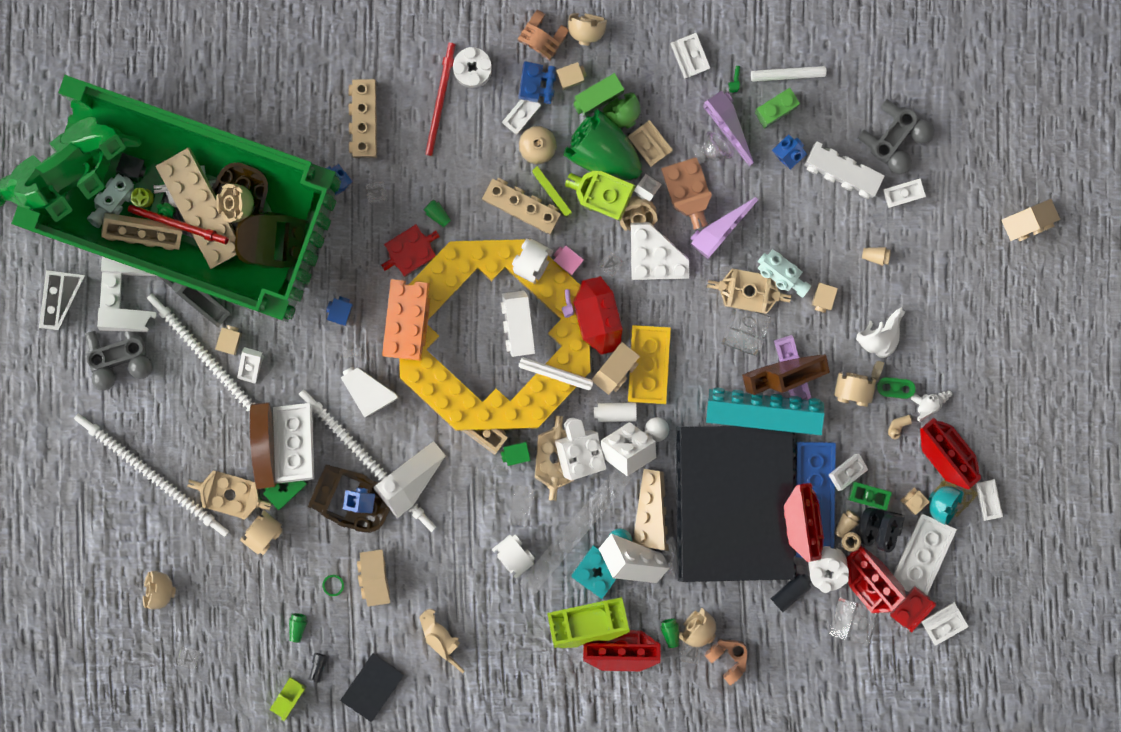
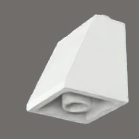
M352 366L343 372L344 376L341 379L365 418L399 399L395 392L360 368L355 369Z

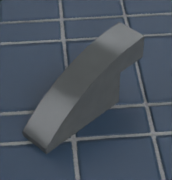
M159 277L176 294L215 326L219 327L231 314L211 295Z

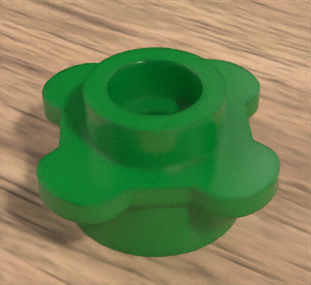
M157 204V214L174 219L173 215L176 211L171 204Z

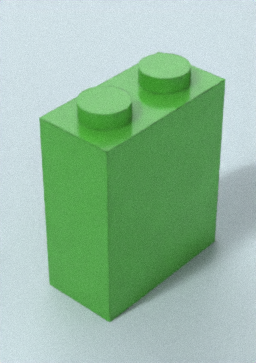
M613 73L576 95L573 106L578 114L582 113L585 117L624 94V88L616 74Z
M788 88L758 107L754 114L765 129L797 109L800 102L791 88Z

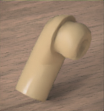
M903 416L891 422L888 435L892 439L900 437L903 426L912 424L910 416Z

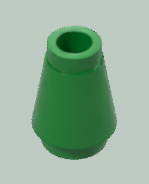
M433 199L423 209L426 212V216L442 227H445L451 221L439 201L436 202Z
M292 613L289 618V641L301 642L308 622L306 615Z
M675 618L661 621L662 626H660L668 648L678 647L679 623L676 622Z

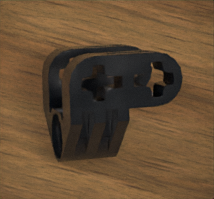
M866 508L863 511L857 534L861 539V544L871 546L876 540L878 529H880L877 538V548L887 553L893 551L898 536H901L905 515L878 508Z

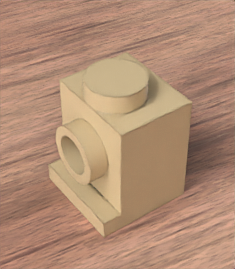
M915 487L900 500L914 515L929 503L927 498L919 490H916Z

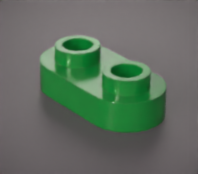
M885 377L877 384L878 393L884 397L909 399L915 394L916 390L914 383L907 379ZM884 384L890 385L889 391L883 389ZM904 386L909 387L908 393L902 391Z

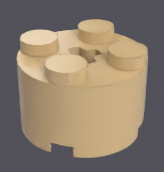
M839 372L834 393L837 396V401L849 403V400L856 401V405L868 407V403H872L876 379L872 378L871 382L867 380V376L846 373V376H842V372Z
M263 510V517L258 516L246 530V538L242 536L240 539L242 543L256 554L261 553L262 555L269 549L271 539L276 540L282 533V524Z

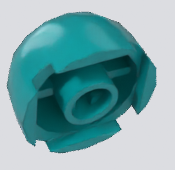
M951 486L941 487L937 492L933 491L928 498L932 517L938 522L948 525L958 511L956 508L958 503L961 504L964 492Z

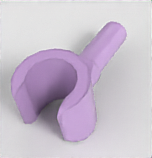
M569 289L565 290L567 306L562 307L565 318L574 314Z

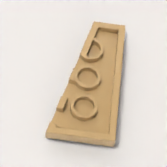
M643 470L633 542L644 547L669 551L668 544H666V534L668 532L664 516L666 515V507H664L663 500L665 497L664 472Z

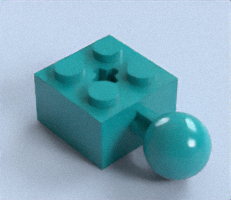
M618 528L609 534V536L614 534L632 542L631 534L625 529ZM594 545L591 546L571 574L573 579L601 599H603L616 578L612 577L599 548ZM601 567V573L603 574L595 577L593 568L598 569Z

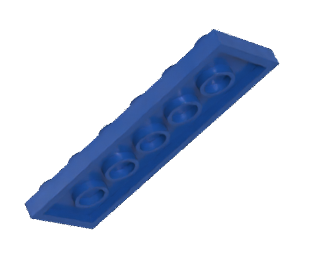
M797 442L796 485L812 484V489L819 500L824 535L823 547L830 546V548L834 549L835 485L829 474L835 470L836 443ZM796 551V556H795V557L803 558V557Z

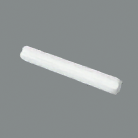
M825 66L751 71V81L825 77L827 70Z
M524 357L520 360V368L586 390H591L593 386V380Z

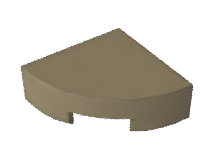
M875 361L870 377L871 380L872 378L876 379V381L879 380L884 362Z

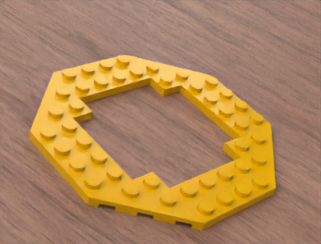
M526 239L450 241L409 284L414 285L415 282L430 283L428 297L431 298L429 320L477 269L492 282L505 268L560 319L548 334L562 347L547 361L546 365L585 378L591 372L590 346L582 339L573 304L581 285L560 265L554 262L549 255L546 259L549 262L541 278L539 280L536 279V284L515 274L512 263L516 255H521L523 251L521 248ZM569 289L574 314L565 318L562 307L567 306L565 290ZM427 325L426 343L423 346L421 361L399 358L400 379L456 431L539 428L577 387L536 373L511 401L499 390L495 389L482 402L427 351L439 338V335L429 325Z

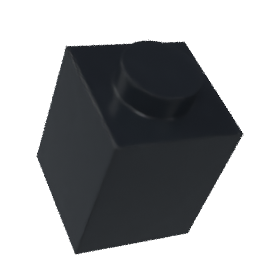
M122 153L116 168V175L126 176L138 183L139 178L144 177L147 167H144V160Z

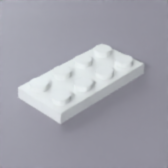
M304 403L273 407L275 482L285 483L314 479L312 404Z
M922 513L920 514L893 574L906 591L909 592L916 586L928 595L957 529L944 525Z

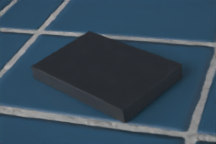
M372 653L340 701L372 722L405 674Z

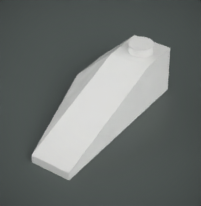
M433 441L375 485L374 490L397 518L414 505L445 458V454Z

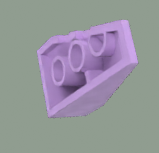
M720 91L704 102L703 107L750 167L754 162L734 105L732 104L734 100L728 92L724 94L723 91Z
M756 197L705 227L701 232L697 230L690 238L693 241L690 245L708 259L758 199Z

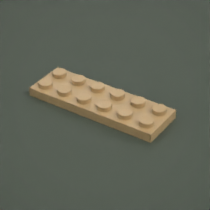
M187 148L155 166L187 224L205 230L211 229L216 231L217 234L229 238L228 243L225 245L216 241H207L204 237L192 233L209 267L212 269L236 256V232L231 223L224 222L222 215L218 214L216 195L192 150Z

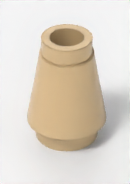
M886 247L863 248L862 259L882 266L884 264L889 265L891 250L886 249Z
M847 510L846 513L843 512L834 533L838 537L843 538L845 534L851 532L859 524L860 517L850 510Z
M849 532L842 538V546L847 551H856L861 545V539L856 533ZM849 538H852L854 541L852 545L847 544Z

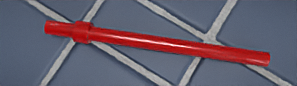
M448 43L446 57H443L442 65L444 66L425 151L427 156L433 155L450 70L454 62L453 56L456 47L454 43Z
M129 205L128 212L199 235L207 241H216L225 245L229 241L228 237L217 234L214 230H205L134 205Z

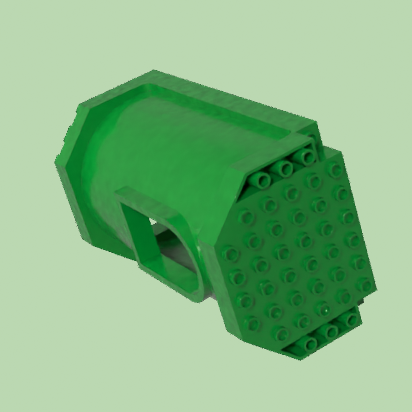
M64 75L58 94L71 101L70 107L73 115L70 114L68 117L65 131L80 120L94 117L100 125H113L122 134L137 136L142 143L138 147H126V149L113 157L104 178L105 187L99 192L103 193L107 182L117 176L116 168L122 153L144 160V167H147L144 177L139 178L138 183L132 181L134 189H149L154 195V201L151 206L139 208L157 213V204L164 203L166 192L154 193V190L162 189H154V185H165L155 166L190 148L199 165H205V174L208 181L217 180L221 170L231 163H244L261 171L268 182V192L263 207L264 212H275L307 220L304 244L294 267L262 268L256 265L245 264L236 255L211 269L195 239L184 234L181 235L179 250H167L160 246L149 247L141 243L130 244L122 240L111 241L101 237L102 225L100 228H97L87 220L88 216L97 210L95 209L94 202L97 194L87 199L78 186L62 194L72 208V212L58 222L54 221L45 208L29 210L17 206L11 224L285 322H288L289 319L292 320L296 311L295 306L297 302L302 300L305 284L309 285L312 277V274H310L311 267L316 266L319 257L316 255L318 248L321 249L324 244L325 238L322 237L325 230L328 231L331 220L329 217L336 204L334 197L341 185L340 176L335 171L315 165L310 161ZM107 198L106 202L110 203L111 200ZM131 200L129 202L125 201L121 205L123 209L119 215L151 220L128 212L129 205H134ZM277 222L274 260L282 261L286 222Z

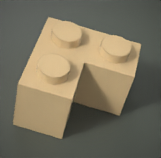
M1049 199L1003 219L1002 222L1010 241L1017 238L1019 241L1029 238V233L1031 232L1036 235L1054 227V222L1060 220V217L1052 199Z
M621 342L592 378L593 383L608 395L613 390L617 392L627 379L626 373L628 371L632 373L638 366L636 361L640 356Z
M383 550L360 553V561H357L358 572H361V575H358V582L360 587L363 586L361 588L362 599H366L368 607L389 604L390 593Z

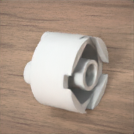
M468 47L460 51L455 57L453 71L461 85L467 88H477L486 84L490 79L492 65L489 56L483 50ZM476 64L477 70L469 72L468 66Z
M526 239L521 248L523 249L521 255H516L513 260V271L520 277L536 284V279L539 280L548 266L549 262L546 259L548 255L552 256L553 250L533 239Z
M508 535L492 551L494 553L496 551L499 552L497 554L498 559L510 573L513 571L516 573L514 578L517 579L534 565L532 562L534 557L528 550L524 551L520 547L522 542L516 535Z
M824 546L822 558L809 562L810 579L813 585L822 592L827 593L837 590L848 582L847 559L840 549Z

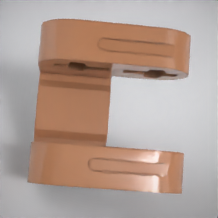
M537 9L517 40L525 46L528 45L542 54L544 58L551 61L569 33V30L561 25L554 37H551L545 31L538 28L546 14Z
M720 639L705 652V657L710 663H713L728 649L730 656L735 662H738L723 675L727 683L732 685L746 671L747 648L741 641ZM741 646L744 652L741 655H735L733 653L734 647Z

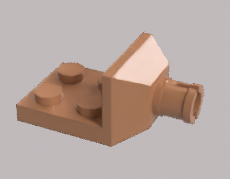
M695 157L661 168L673 208L691 218L694 230L700 228L698 219L701 227L708 226L704 211L712 194L708 190L698 158Z

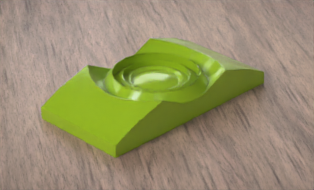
M622 597L547 613L554 648H577L587 642L596 640L609 641L630 632Z

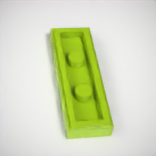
M538 166L532 170V174L565 217L571 215V210Z

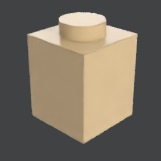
M578 62L556 70L563 90L584 83V77L587 76L584 67L579 66Z
M818 283L811 306H814L816 311L826 313V310L831 311L838 288Z
M227 325V329L221 328L215 350L236 355L242 333L238 332L239 328Z

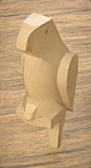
M434 609L425 610L419 616L425 634L426 643L446 661L464 673L465 670L450 656L460 644L459 638L451 637L446 628L436 622L434 615L436 611Z

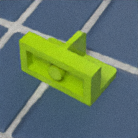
M290 677L269 710L285 721L307 687Z

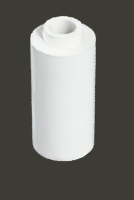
M636 402L598 403V407H594V419L598 418V422H636Z

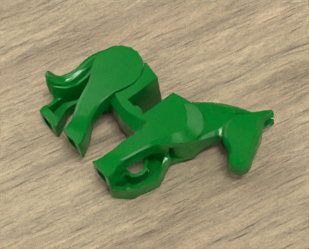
M94 117L80 120L49 143L55 151L50 157L41 162L32 155L20 163L10 175L0 179V208L6 201L14 202L18 206L27 209L45 208L54 221L58 222L72 212V208L62 194L78 186L84 196L90 199L104 189V178L113 157L126 149V147L140 146L142 144L141 140L137 136L122 134L113 125H100Z

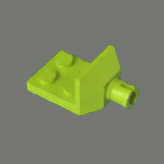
M591 171L583 175V177L570 173L568 178L574 182L567 179L565 182V187L576 190L580 204L586 209L594 210L618 221L621 220L636 187L602 171Z

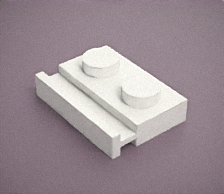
M697 33L670 43L684 79L710 69Z
M955 602L928 616L921 622L935 646L969 627Z

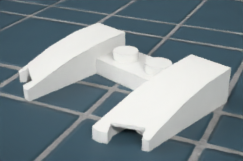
M102 257L98 329L103 331L148 332L149 329L145 325L150 317L155 319L157 313L120 309L122 275H156Z

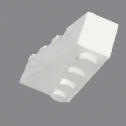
M815 142L804 164L807 167V171L816 175L819 172L825 175L824 179L833 183L836 180L842 183L841 187L852 191V189L859 191L860 196L866 199L875 197L884 175L865 165H857V162L849 157H840L839 153L831 148L823 149L821 148L822 143Z

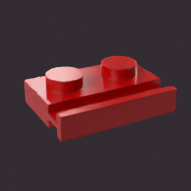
M914 586L906 595V600L894 612H891L890 616L912 633L933 610L936 602H933L930 597Z

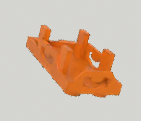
M391 279L382 356L421 361L423 346L426 343L431 299L428 298L430 283L415 282L414 285H406L404 280Z

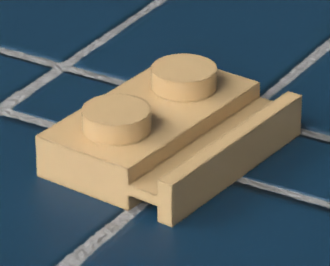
M650 120L628 136V139L650 168L673 151Z

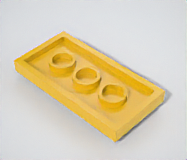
M632 325L631 350L640 357L636 361L638 366L632 373L629 371L628 402L666 404L671 327Z

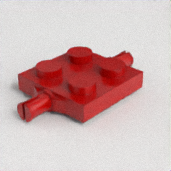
M415 224L384 244L389 252L390 259L381 264L382 268L386 271L395 265L403 276L406 277L436 256L432 250L431 242L439 238V234L435 230L426 236Z

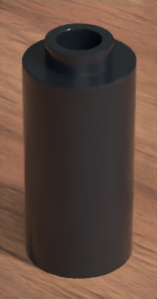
M798 573L794 580H790L770 599L783 613L812 588L809 585L812 581L805 574L801 576Z

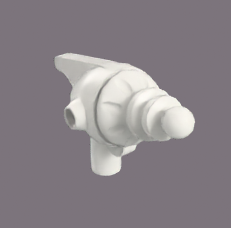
M952 392L938 393V395L925 394L922 397L915 393L911 400L919 404L918 412L920 416H918L917 421L920 422L938 412L942 408L943 403H946L949 397L952 396Z

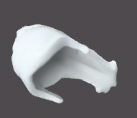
M902 307L896 310L889 317L884 328L883 322H880L879 328L871 331L870 328L873 326V323L869 321L867 328L864 331L858 332L856 340L866 351L875 353L880 358L890 356L894 353L899 343L900 321L905 311L902 310Z

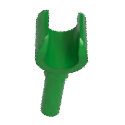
M740 66L735 67L734 82H728L730 93L739 91Z

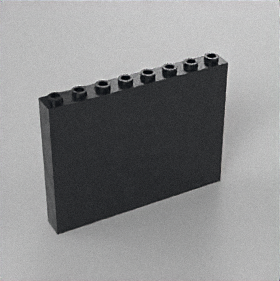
M741 426L676 427L677 578L679 582L794 580V575L797 573V567L794 564L796 550L789 545L784 505L795 488L793 487V479H795L796 474L795 468H793L795 432Z

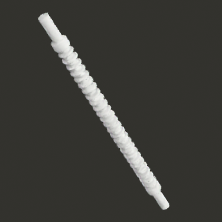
M153 293L150 294L147 299L160 312L161 318H165V322H169V326H173L172 330H176V334H180V338H184V342L188 343L187 346H191L192 351L195 350V355L198 354V358H202L203 363L206 362V367L209 366V370L214 371L213 375L216 374L217 379L220 378V382L225 383L224 387H228V391L231 390L232 395H236L235 399H239V403H243V407H247L246 411H250V405L256 403H252L251 398L248 399V395L244 394L245 391H241L240 386L237 387V382L234 383V379H230L229 374L226 375V370L223 371V367L218 366L219 362H215V358L212 359L211 354H207L208 350H204V346H200V342H196L197 338H193V334H189V330H185L186 326H182V322H178V318H174L175 314H171V310L165 307Z
M303 389L299 395L307 403L312 404V412L314 414L317 413V417H321V421H325V425H329V429H333V433H337L336 437H340V441H344V445H348V449L351 448L352 453L355 452V456L360 457L359 461H363V465L366 464L367 469L370 468L371 473L374 472V476L379 477V481L386 478L387 472L384 473V469L379 468L380 464H376V460L373 461L372 456L369 457L368 452L365 453V449H361V445L356 444L357 440L353 441V436L350 437L349 432L346 433V429H342V425H338V421H334V417H330V413H326L327 409H323V405L320 402H316ZM417 503L409 509V512H412V516L415 519H419L432 532L436 526L424 514V510L421 507L418 508Z
M79 413L75 416L74 419L89 430L88 433L90 435H95L96 439H100V443L104 442V446L108 445L109 449H113V453H118L117 456L121 455L122 460L126 459V463L130 462V466H135V470L139 469V473L142 472L144 473L143 476H148V480L152 479V483L155 482L157 487L160 486L161 490L164 489L165 493H169V497L173 496V500L177 499L178 504L182 503V507L186 506V510L190 509L191 514L195 513V517L199 516V520H203L206 526L210 525L224 537L229 533V530L217 522L212 514L208 515V511L204 512L203 507L199 508V504L195 505L194 500L190 501V497L186 498V494H181V490L177 491V487L174 488L173 484L168 483V480L165 481L164 477L161 478L159 473L156 474V470L152 471L151 467L148 468L147 463H142L143 460L139 461V457H134V453L130 454V450L126 451V447H121V443L117 444V440H112V436L108 437V433L105 434L104 430H100L97 424L93 425Z

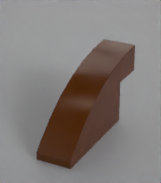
M822 354L764 366L742 374L745 390L749 394L756 395L768 389L784 393L830 373L827 356Z
M270 402L250 405V447L256 489L270 488L277 485L275 482L274 426Z

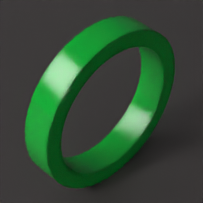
M329 575L324 579L322 587L327 595L337 596L343 591L344 582L338 575ZM330 577H336L341 581L342 588L336 594H330L325 589V582Z

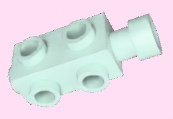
M119 174L115 178H111L107 182L104 192H99L95 197V209L97 210L92 212L87 220L93 226L100 228L103 223L104 213L119 215L123 209L121 205L125 201L129 202L131 200V193L134 190L133 182L128 177H122ZM107 198L111 200L110 203L106 202Z
M772 249L768 255L764 253L758 260L760 263L758 269L761 275L774 280L779 289L789 291L792 287L803 298L811 288L809 283L799 279L803 272Z

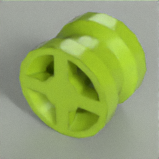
M136 188L131 193V202L135 206L146 208L151 206L154 201V195L149 189Z

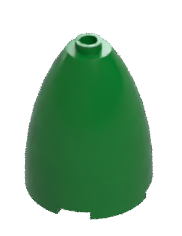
M596 109L594 111L595 115L592 117L588 115L571 136L570 148L568 146L565 148L564 156L590 172L602 171L621 180H636L642 173V165L633 145L609 117Z

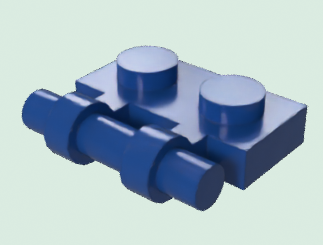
M524 61L518 99L537 103L539 96L544 97V103L551 104L555 92L553 85L557 76L555 74L556 67L549 66L548 72L545 73L542 72L543 65ZM541 80L546 81V88H540Z

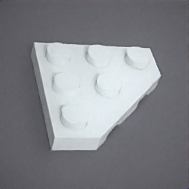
M650 222L631 223L632 280L689 278V258L684 253L679 251Z

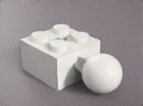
M659 417L652 418L646 423L644 432L632 423H627L601 440L604 459L626 476H629L656 458V442L663 441L668 436V423Z

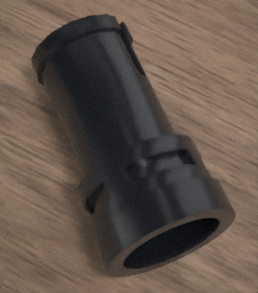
M314 653L313 666L308 680L320 683L324 666H326L329 658L328 656Z

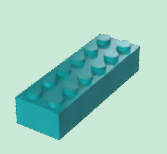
M723 388L709 389L706 423L822 435L825 414L824 402L817 398L804 400L798 396L786 398L779 394L768 396L758 393L752 395L744 393L742 390H733L731 392L725 391Z

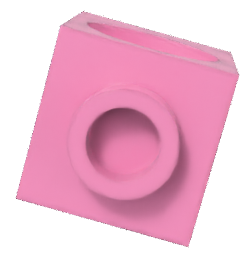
M567 246L564 248L559 247L553 255L556 257L554 262L571 276L584 261Z

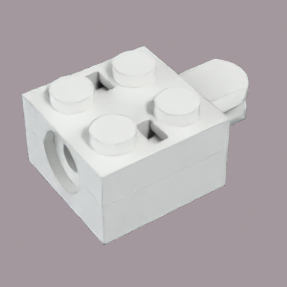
M569 418L564 423L567 437L555 441L564 478L572 481L606 470L598 433L592 430L585 431L581 420Z

